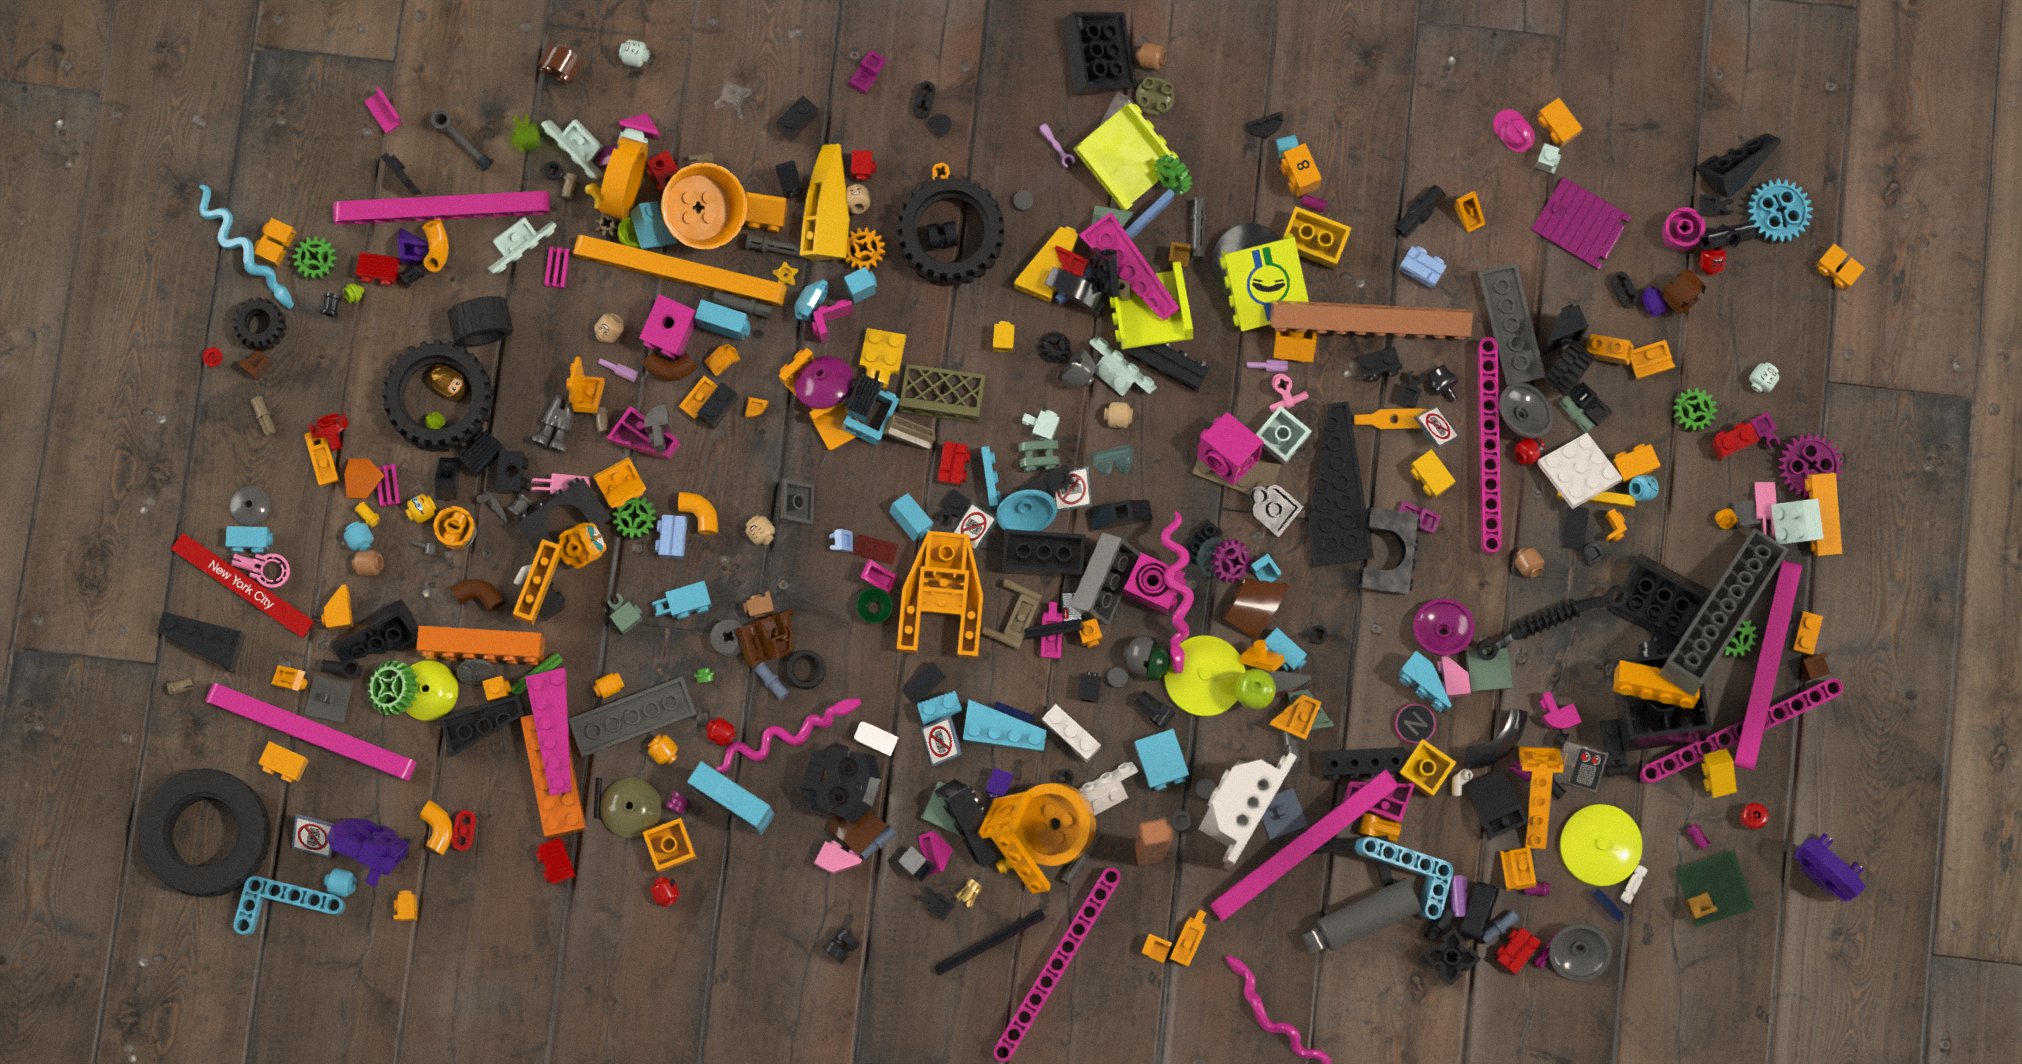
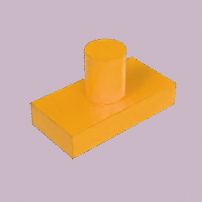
M1264 640L1255 641L1254 646H1250L1239 656L1240 663L1267 671H1275L1285 662L1284 655L1267 650Z
M278 665L271 684L298 691L299 689H305L307 679L303 678L304 671Z

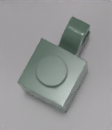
M616 594L619 599L618 604L614 605L610 600L607 601L608 605L615 610L610 615V618L624 635L643 620L640 616L643 612L636 604L631 605L629 601L623 605L624 600L622 596Z

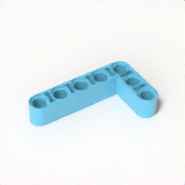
M1363 837L1356 841L1355 850L1359 855L1425 876L1426 879L1419 902L1421 912L1418 914L1423 919H1437L1441 916L1453 875V867L1449 862L1374 837ZM1366 842L1370 844V849L1368 852L1365 850ZM1384 848H1387L1388 850L1387 857H1385L1383 854ZM1403 854L1406 855V863L1402 862ZM1421 860L1425 863L1423 870L1420 867ZM1440 866L1443 868L1442 875L1438 872ZM1435 885L1438 888V893L1436 895L1433 893V888ZM1429 905H1431L1433 909L1431 915H1429L1428 913Z
M252 876L245 882L234 921V929L237 933L244 936L254 933L264 898L334 916L341 915L345 911L346 905L341 898L335 895ZM259 881V890L252 891V883ZM274 886L280 887V893L277 896H272L271 894ZM294 891H299L300 893L297 901L291 900V894ZM316 895L319 896V904L312 906L310 903L311 898ZM338 900L339 908L336 911H332L330 904ZM249 901H254L255 903L252 911L246 910V904ZM243 921L249 922V928L246 931L240 929Z

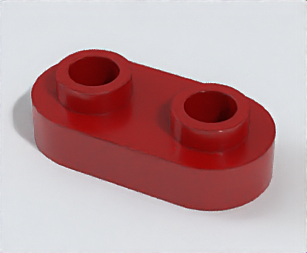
M469 810L459 812L455 819L451 842L458 851L470 849L473 843L477 818ZM465 818H470L468 825L463 823ZM461 838H466V843L464 845H460L459 840Z

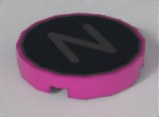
M1409 704L1402 708L1396 716V732L1407 743L1419 744L1422 739L1427 741L1435 732V716L1424 705Z

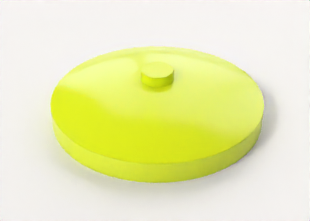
M1196 636L1183 641L1180 644L1185 652L1182 673H1175L1170 660L1168 673L1164 675L1166 690L1170 698L1181 710L1194 716L1211 717L1227 711L1238 701L1235 685L1239 676L1245 672L1244 664L1240 663L1239 653L1228 642L1214 636Z
M1605 804L1591 805L1576 812L1565 824L1560 837V853L1566 868L1578 880L1592 886H1611L1626 879L1636 869L1642 855V837L1634 820L1621 809Z

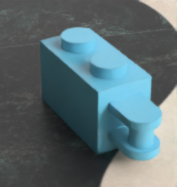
M705 581L665 592L667 598L652 603L657 612L655 613L656 617L671 613L673 618L678 620L688 618L690 613H705L709 611L708 608L712 607ZM668 603L670 608L664 610L663 604Z

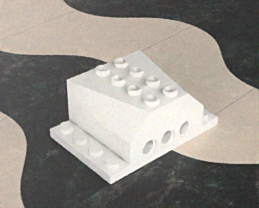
M1289 753L1287 757L1283 755L1276 768L1263 760L1251 762L1238 760L1231 771L1226 770L1218 788L1216 787L1208 802L1210 807L1199 830L1229 847L1222 860L1225 862L1223 868L1231 871L1291 769L1297 757L1294 754Z

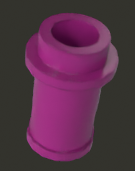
M1305 193L1301 206L1318 210L1317 212L1320 213V211H1325L1328 201L1324 200L1325 198L1323 197L1319 199Z
M1516 760L1514 765L1518 766L1520 770L1512 766L1510 771L1524 778L1526 783L1527 781L1531 782L1532 771H1522L1520 762Z
M1695 823L1686 829L1687 835H1690L1699 849L1702 850L1711 842L1700 829L1701 825L1698 826Z
M1546 881L1536 883L1537 887L1524 889L1525 895H1543V897L1550 895V883H1546Z

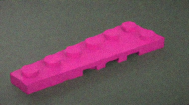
M1112 212L1079 234L1091 248L1097 247L1101 250L1114 249L1117 251L1118 275L1129 283V286L1162 320L1165 321L1180 310Z
M561 668L526 676L550 795L556 796L572 792L566 669Z

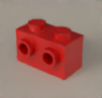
M668 150L647 160L648 168H646V171L651 179L655 177L658 183L655 186L661 196L669 180L679 171Z
M1741 422L1733 427L1734 430L1728 433L1724 430L1715 435L1716 438L1711 442V445L1719 461L1758 443L1760 439L1751 422L1748 424Z

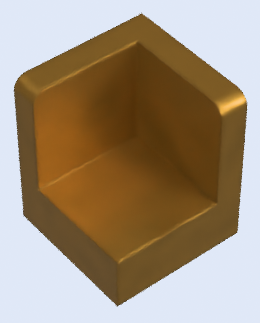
M1171 242L1168 267H1173V262L1181 261L1182 269H1188L1191 244Z
M1708 893L1684 901L1692 920L1718 910L1717 906H1713Z

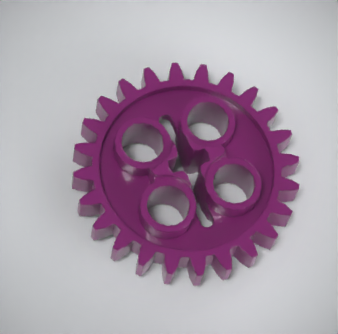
M1807 433L1805 439L1801 434L1798 436V441L1795 438L1791 439L1792 445L1788 443L1784 445L1787 451H1780L1784 458L1777 460L1783 463L1777 469L1783 470L1779 477H1785L1786 480L1782 483L1783 485L1790 484L1788 491L1796 489V496L1802 492V498H1806L1809 493L1805 489L1807 474H1817V471L1819 473H1836V481H1841L1837 474L1844 472L1838 469L1844 463L1838 462L1842 454L1836 455L1835 452L1839 448L1835 447L1832 449L1833 441L1825 443L1826 436L1819 440L1818 434H1815L1812 438L1811 434ZM1807 446L1811 447L1814 451L1812 457L1807 456L1805 453ZM1799 453L1804 460L1798 458L1797 454ZM1822 460L1828 462V470L1821 468L1820 463ZM1794 461L1798 462L1801 466L1799 472H1795L1792 468ZM1813 462L1812 467L1814 469L1808 470V463Z

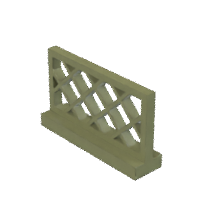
M906 364L899 413L978 424L986 375ZM917 371L922 377L913 382L909 377V372ZM932 374H938L941 380L933 385L927 377ZM951 377H958L961 383L953 388L947 380ZM972 379L981 380L980 386L975 390H972L967 384ZM925 380L930 388L921 392L916 385ZM945 383L950 390L941 395L936 388ZM964 385L970 393L961 398L956 390ZM911 388H914L919 394L914 399L905 398L906 392ZM933 390L939 398L935 401H928L925 395ZM953 393L959 401L954 404H948L944 398ZM973 396L977 401L976 408L968 407L964 401Z

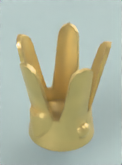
M978 877L976 881L969 878L966 886L954 897H957L958 901L961 899L963 902L967 901V907L971 906L972 908L976 896L982 890V886L977 883L980 878Z

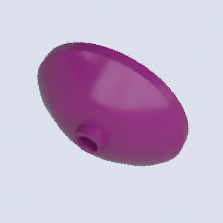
M834 356L817 357L804 364L798 371L794 380V390L798 399L807 407L813 409L831 408L845 400L846 396L851 392L852 389L850 388L854 381L853 373L849 365L840 358Z
M1442 598L1432 600L1419 609L1414 619L1413 630L1417 642L1425 651L1436 656L1445 657L1456 655L1469 646L1474 636L1475 624L1470 611L1463 604L1452 599ZM1444 630L1447 632V634L1442 635L1440 634V631Z

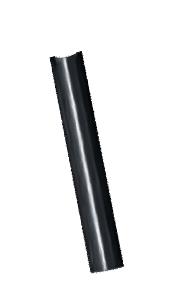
M596 778L594 819H600L602 778Z

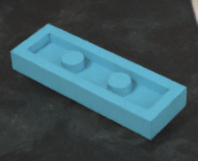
M989 446L981 447L990 510L998 509L1001 495L1000 490L996 491L995 483L999 482L997 471H993L992 464L996 463L994 451L990 452Z

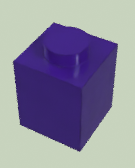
M994 767L985 790L989 794L988 797L994 799L1006 796L1013 780V774Z

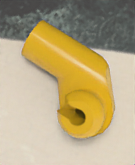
M590 183L586 185L585 192L595 198L594 210L599 211V202L604 199L603 195L600 194L601 188L595 183Z

